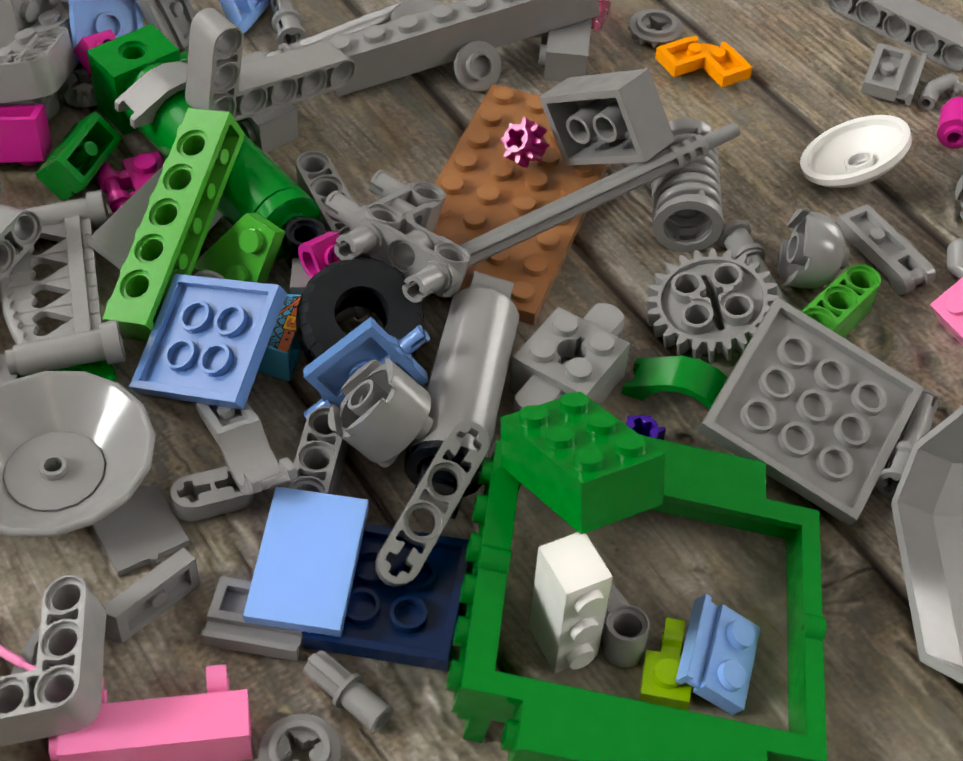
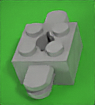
M597 303L583 318H580L557 307L512 357L510 391L515 393L513 413L520 411L525 406L540 405L559 399L566 393L580 391L598 405H601L625 376L630 343L620 338L624 327V315L621 310L608 303Z

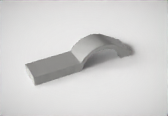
M261 51L242 56L241 65L267 58V56ZM181 61L168 62L149 70L115 100V109L118 112L128 109L134 112L130 116V125L134 129L153 123L156 112L162 104L178 91L186 89L187 63Z
M247 401L243 410L194 402L197 414L221 448L231 475L244 495L255 494L298 478L296 467L288 457L280 459L279 463L277 462L265 436L261 420Z
M184 547L103 605L106 610L105 638L124 643L200 586L196 558ZM40 625L30 635L20 655L32 665H36ZM15 665L11 674L26 672L28 670L24 668H19Z

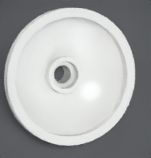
M889 115L865 116L841 123L819 135L806 147L800 159L802 172L812 183L829 188L855 187L872 182L893 169L904 158L912 143L910 127L904 120Z

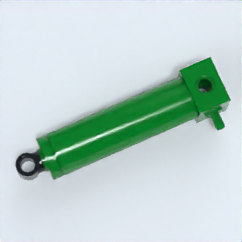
M150 24L87 50L98 109L123 135L139 130L167 158L176 139L177 129L182 124L187 109L191 108L186 102L185 90L178 91L162 104L156 112L153 123L135 129L130 125V116L134 112L131 109L118 112L115 109V100L149 70L168 62L181 61L188 63V50L179 53V49L153 24ZM245 135L217 210L232 225L246 213H258L286 231L275 259L287 257V263L292 269V259L299 258V245L326 233L325 226L319 221L320 211L318 204Z

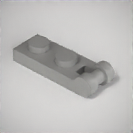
M868 204L838 216L836 223L840 225L844 237L890 280L892 290L897 295H905L913 291L915 285L924 286L936 279L934 266Z

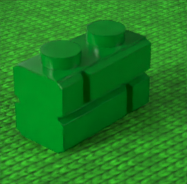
M93 112L70 129L35 174L59 199L65 201L88 185L122 140L121 135L99 113Z

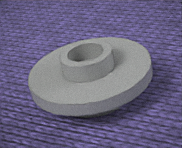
M469 42L456 55L454 62L455 75L460 84L466 89L485 91L499 79L501 73L500 56L496 49L486 42Z

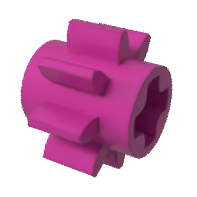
M523 117L521 125L509 123V128L506 130L504 137L501 138L507 149L503 156L515 161V164L524 168L528 167L529 160L542 162L541 157L545 154L546 149L550 147V144L546 142L543 136L547 129L535 124L534 121Z

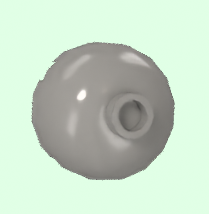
M802 208L795 211L787 225L789 228H794L790 240L782 239L778 276L779 279L786 280L782 284L785 287L812 290L827 285L835 278L840 269H845L849 260L850 250L848 246H845V237L840 225L832 218L822 213Z

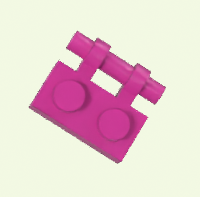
M158 150L121 160L123 171L118 172L112 169L111 165L107 162H104L97 171V182L101 190L108 194L107 203L112 213H115L163 167L164 161ZM132 188L133 192L131 193L125 191L126 189Z

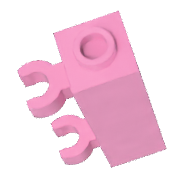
M225 664L206 666L207 693L108 703V691L104 690L103 677L101 707L98 716L93 723L82 730L49 737L51 761L253 760L252 720L248 690L230 691L227 665Z

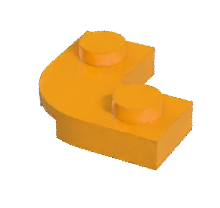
M691 36L656 48L655 59L673 77L703 68L722 88L751 78L753 67L733 47L724 41L718 47L707 43H697L698 36Z

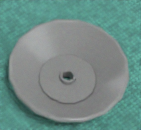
M43 371L1 384L0 533L9 537H56L94 525L129 501L150 471L156 435L145 406L120 383L85 371Z

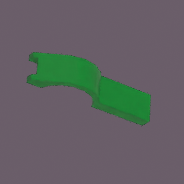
M685 356L637 358L633 367V371L636 373L632 381H625L621 394L643 401L650 394L660 391L679 392L695 398L710 409L728 377L718 368L696 358Z

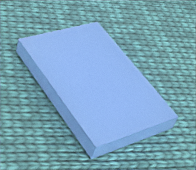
M276 486L243 613L244 622L341 637L369 510L368 499Z

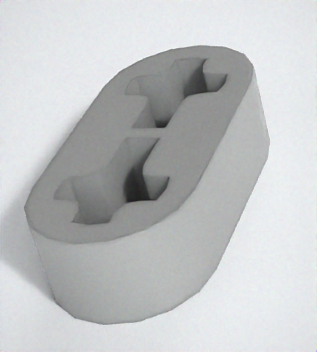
M228 466L178 478L170 489V506L173 514L180 520L188 522L199 521L247 508L253 503L255 494L244 495L241 491H234L232 486H228L236 484ZM192 494L193 498L198 501L190 502V500L184 496Z

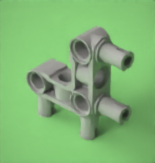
M380 169L371 178L370 182L373 184L369 185V191L382 198L369 205L362 206L342 195L337 190L329 194L325 201V204L328 206L323 208V213L334 217L350 228V232L340 235L336 239L337 244L334 245V252L340 260H353L355 257L365 253L397 268L407 277L404 280L406 284L402 287L403 294L409 301L414 303L422 301L430 294L453 297L454 294L460 292L471 255L463 246L452 242L444 236H438L433 233L446 197V193L442 188L424 181L406 184Z

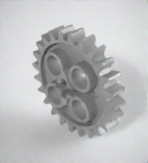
M715 248L710 249L708 257H703L698 250H694L693 260L689 261L685 256L680 255L678 267L671 263H666V274H655L656 284L649 285V297L646 298L648 324L653 326L655 338L663 337L665 348L676 344L677 356H682L690 350L692 351V357L699 359L702 353L708 354L710 363H714L716 355L720 353L723 354L727 361H731L732 351L737 350L740 354L744 352L769 307L779 297L777 296V283H771L770 271L760 273L759 261L747 265L746 254H742L735 260L732 259L730 249L722 257L717 256ZM704 279L709 282L715 311L719 312V324L722 330H718L716 327L710 298L706 297Z

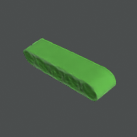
M852 265L801 312L845 338L872 310L881 283V276L878 271L868 265Z

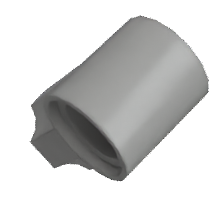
M612 583L601 635V641L603 642L602 652L605 659L612 665L619 668H630L638 665L645 656L650 620L641 608L629 605Z

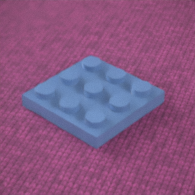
M174 274L129 387L138 394L243 410L287 292L277 284Z

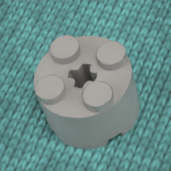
M384 358L385 363L383 364L376 359L369 361L353 373L340 389V392L345 395L340 406L337 407L332 403L328 414V425L333 432L370 461L384 468L393 464L399 453L413 440H420L425 437L433 425V419L428 416L431 408L429 392L388 358Z

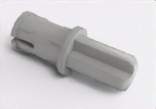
M322 650L316 654L313 653L308 658V662L304 666L305 674L333 697L332 704L335 707L347 709L367 726L368 730L372 733L379 731L388 722L393 713L392 706L386 704L363 684V677L359 673L351 674Z

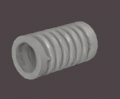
M694 118L673 119L669 121V125L675 141L663 150L697 134L704 136L714 130L705 122ZM718 146L709 150L707 156L666 174L651 183L654 236L660 244L668 249L677 252L700 251L710 247L722 234L724 222Z

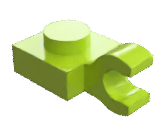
M666 617L661 636L660 652L646 649L639 701L688 710L692 686L687 683L681 685L675 681L681 659L680 654L685 620Z

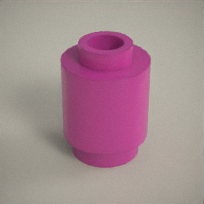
M963 97L950 99L940 111L937 138L941 144L948 148H963Z

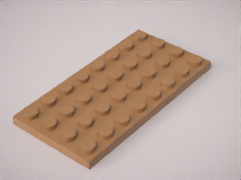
M492 84L434 183L444 190L446 197L433 233L438 236H444L452 242L461 245L603 179L610 164L566 166L539 99L541 95H534L511 89L507 86ZM523 117L546 128L547 131L543 136L546 142L550 144V147L546 149L545 154L541 157L542 162L529 160L527 168L517 165L515 161L503 156L507 149L501 141V138L504 137L506 130L509 128L508 124L521 125ZM587 212L467 268L460 291L469 287L474 271L514 282L510 300L516 305L520 314L519 321L534 325ZM430 294V295H433V296H436V297H440V298H443V299H447V300H450V301H451L452 298H453V297H442V296H438V295H435V294Z

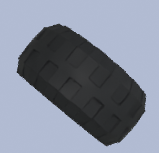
M355 257L353 260L335 261L326 265L324 269L315 274L301 294L296 314L297 339L307 361L311 363L347 335L336 323L335 317L339 312L349 307L359 306L370 309L381 319L384 330L399 340L415 329L417 325H421L423 328V305H421V302H411L404 296L402 291L403 285L406 284L404 282L406 279L404 274L397 268L384 263V261ZM416 349L414 352L411 353L412 358H413L414 354L416 353L417 349Z

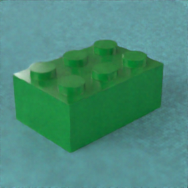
M581 391L566 393L559 399L540 405L525 406L518 412L500 417L501 466L580 535L663 505L665 453Z

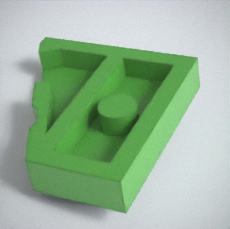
M246 213L196 261L194 268L199 271L210 270L216 272L225 279L266 283L286 231L258 213Z

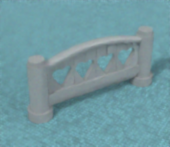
M103 191L86 192V198L25 208V210L35 212L41 220L42 230L38 239L43 238L59 243L38 255L31 254L35 250L34 246H32L0 282V299L4 318L16 345H13V349L5 350L6 363L10 375L19 374L22 377L43 371H53L104 360L107 361L108 365L126 362L124 342L118 320L102 322L95 250L87 245L93 230L97 231L109 219ZM38 264L61 267V269L43 280H33L36 277V273L32 268ZM48 290L64 294L43 308L34 307L38 303L34 294L38 291ZM48 317L66 321L65 324L45 336L36 335L40 330L36 321L41 318Z

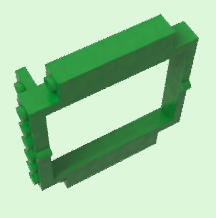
M640 435L665 453L663 505L650 510L786 539L788 731L495 671L507 574L511 561V543L516 504L521 483L501 466V441H496L491 458L484 457L479 469L477 484L485 485L484 495L477 494L471 520L472 522L479 523L478 534L471 533L466 552V561L473 563L472 574L465 573L459 598L460 603L467 604L466 617L458 616L453 638V646L461 647L459 661L452 659L446 684V690L454 692L452 712L457 713V718L465 720L462 739L482 743L493 720L505 723L501 738V750L509 752L508 761H827L823 646L827 623L826 618L822 614L819 510L766 499V462Z

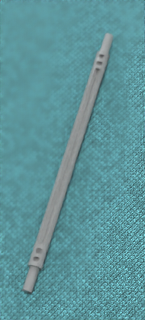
M732 122L704 136L701 134L692 136L659 152L647 162L628 166L461 244L460 246L467 249L471 255L468 268L707 156L709 150L740 136L738 125ZM349 307L337 314L335 317L336 323L340 324L353 317L358 320L373 313V311L365 307Z

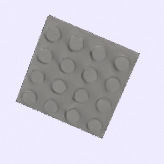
M777 297L766 312L697 431L739 457L766 462L767 475L843 523L851 526L858 520L924 387Z

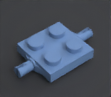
M371 317L303 368L304 378L319 391L322 398L308 410L304 411L305 418L307 419L314 409L322 406H332V403L339 407L345 397L340 392L344 383L360 367L375 359L381 364L385 363L384 358L390 359L418 384L424 386L429 382L427 371L412 358L411 353L424 343L430 341L427 331L421 325H417L415 329L399 340L389 335Z

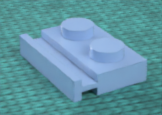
M704 594L694 600L675 681L681 685L684 683L694 687V693L730 715H734L745 708L761 627L724 604L721 606L715 605L711 602L712 597Z

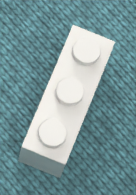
M577 532L538 547L529 629L554 673L568 668L573 670L580 669L591 663L598 656L613 576L586 533L580 535Z

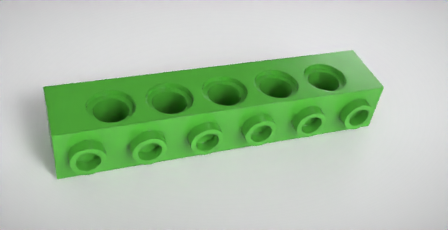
M188 108L182 124L177 129L176 139L169 156L163 163V171L155 190L150 195L149 205L141 225L135 232L134 242L126 261L121 266L119 279L111 298L106 303L105 313L102 318L105 322L118 320L122 338L148 341L174 274H192L245 137V133L230 112Z

